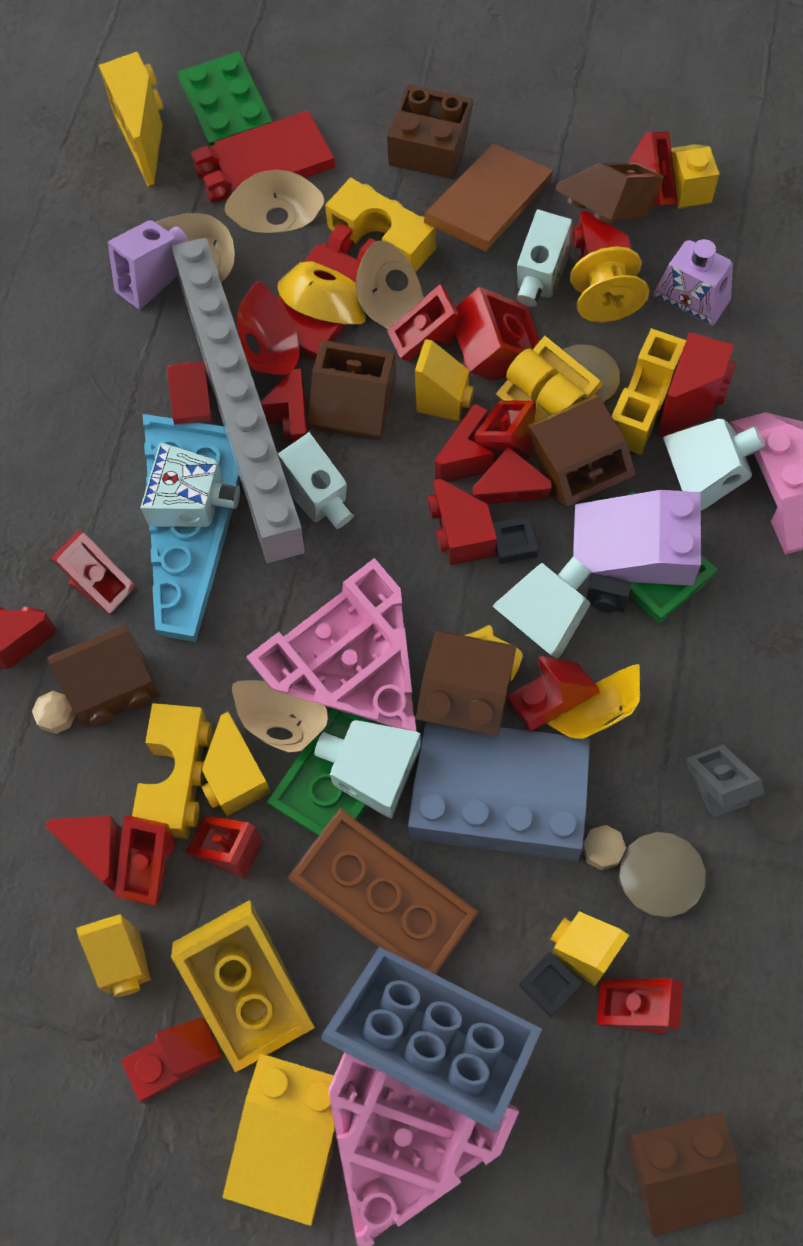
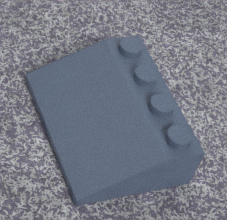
M426 721L414 782L408 824L409 839L578 861L583 848L590 738H569L566 735L536 731L529 732L527 730L503 727L500 728L498 736Z
M379 946L323 1032L321 1040L497 1132L542 1028Z

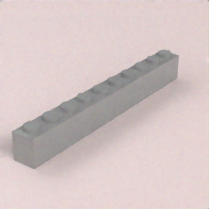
M207 238L171 245L179 283L265 561L270 563L304 554L302 527Z

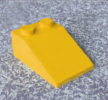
M134 52L98 66L116 121L147 186H151L155 182L162 132L159 111L164 108L157 89L153 90L152 88L153 85L157 84L151 65H144L138 52Z
M251 900L172 943L171 958L235 1073L257 1061L260 1053L268 1055L315 1028Z
M260 1053L246 1096L222 1198L312 1226L337 1139L328 1092L334 1075Z

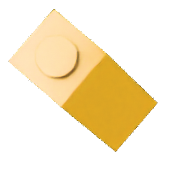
M696 144L671 148L678 201L677 207L683 208L712 203L719 172L711 148Z
M425 339L415 369L417 412L460 421L463 408L470 409L474 395V387L469 386V370L435 342Z
M229 712L222 714L202 768L208 783L201 786L211 807L215 808L220 805L226 816H229L270 794L271 791Z
M579 911L572 922L565 917L550 939L556 943L552 954L561 963L595 987L629 935L619 928Z
M121 914L76 928L78 938L98 988L108 994L113 993L114 997H123L140 991L139 984L151 981L140 930Z

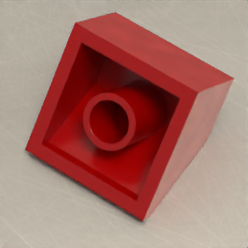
M479 286L455 307L458 313L455 337L459 341L464 356V364L469 372L493 381L506 378L507 371L514 359L528 348L533 350L540 342L528 306Z
M689 332L667 395L657 436L665 437L711 418L715 403L723 405L737 362L730 360L734 348L733 344Z

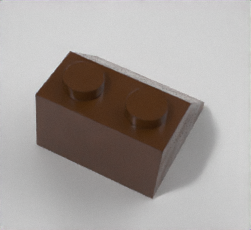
M126 624L47 657L75 716L85 728L90 725L100 726L106 724L113 719L114 715L128 709L136 710L143 708L153 698L160 696L145 656Z
M436 630L422 680L416 719L498 736L502 726L517 646Z
M723 1112L625 1137L652 1236L744 1212L738 1160Z

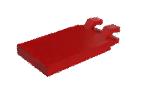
M308 110L216 141L213 146H204L191 152L195 163L193 164L194 170L199 179L203 178L207 187L205 189L211 203L228 199L242 182L262 171L284 170L307 178L335 168L334 157Z
M339 224L331 233L328 244L322 242L320 246L316 245L304 262L313 261L343 274L356 283L361 260L367 249L376 241L369 238L360 249L358 258L355 259L347 255L354 245L353 240L350 239L352 229ZM324 271L314 272L317 277L323 280L333 281L336 279L332 274ZM280 294L277 296L278 301L287 312L295 327L300 353L314 360L317 358L321 340L334 342L347 325L305 315L287 305Z

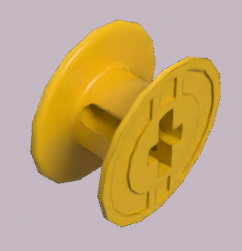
M617 246L603 248L586 255L576 263L570 273V283L575 290L582 293L577 303V311L582 318L591 322L601 323L617 321L633 314L648 300L650 289L646 281L637 277L642 264L637 252L630 248Z

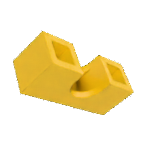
M351 177L325 205L327 225L330 230L334 231L339 224L351 228L352 235L350 239L353 240L354 244L369 232L380 231L386 233L382 237V241L391 243L398 248L408 259L415 273L436 250V228L424 223V216L416 215L404 208L398 201L386 198L376 192L370 185L362 184Z
M652 328L638 356L628 389H623L612 414L613 420L627 441L629 451L642 455L666 400L686 343L684 339Z
M152 703L145 743L153 755L167 756L175 759V767L172 774L161 783H138L132 816L166 823L170 827L173 838L189 840L190 828L196 827L199 819V802H195L197 786H203L205 781V775L202 772L204 761H202L204 746H210L212 739V723L208 722L201 707Z

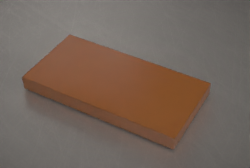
M493 143L425 212L424 223L486 252L551 181L553 170Z
M341 808L287 878V880L377 948L380 946L435 975L479 913V911Z

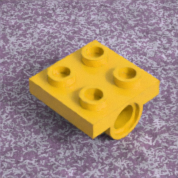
M544 336L533 350L528 348L514 359L506 374L508 380L496 395L503 401L535 400L536 413L534 422L594 396L603 383Z

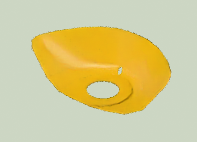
M313 261L300 262L278 282V291L281 298L287 305L298 312L316 319L335 323L363 324L365 322L366 314L357 298L356 283L335 270ZM324 271L332 274L336 279L333 281L323 280L317 277L314 272Z
M640 664L624 668L596 682L595 684L599 687V694L552 719L547 724L569 738L584 739L631 715L640 701ZM621 715L620 717H618V718L615 719L614 721H612V722H610L609 724L605 725L607 722H609V721L612 720L613 718H615V717Z

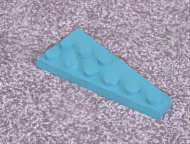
M143 414L147 484L159 444L164 443L216 460L222 472L223 483L240 487L241 480L224 426L205 423L174 425L173 418ZM216 506L212 524L207 527L149 526L154 580L155 631L158 636L197 642L232 516V508Z

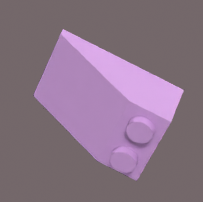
M656 490L575 504L573 557L591 571L586 580H590L593 573L628 582L693 586L701 566V492Z

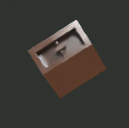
M408 84L387 134L389 165L454 180L464 153L473 108V98Z
M637 162L597 163L559 182L555 190L567 196L566 201L569 204L579 208L588 207L595 211L594 217L603 222L614 223L615 220L620 219L631 222L633 218L648 217L664 176Z
M321 340L312 372L308 427L381 440L397 378L395 352Z
M597 395L528 425L542 474L551 481L552 489L550 495L567 507L636 475L627 441Z

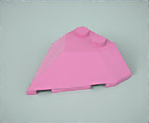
M767 412L731 421L730 425L737 434L753 426H756L759 430L765 447L752 454L757 459L777 505L771 520L772 526L785 555L803 550V421Z
M375 558L343 582L340 594L284 637L280 632L276 633L246 656L247 660L274 691L395 728L417 732L411 695L412 687L406 633L403 623L401 589Z
M344 1052L328 1092L357 1246L374 1245V1238L395 1223L398 1227L460 1184V1177L481 1162L487 1165L501 1155L519 1111L517 1107L509 1103L499 1128L495 1132Z

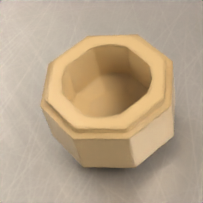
M55 691L38 697L32 710L35 721L41 730L53 734L70 728L75 718V714L66 696Z
M604 825L590 829L583 843L582 850L586 862L602 871L618 866L626 846L621 832Z

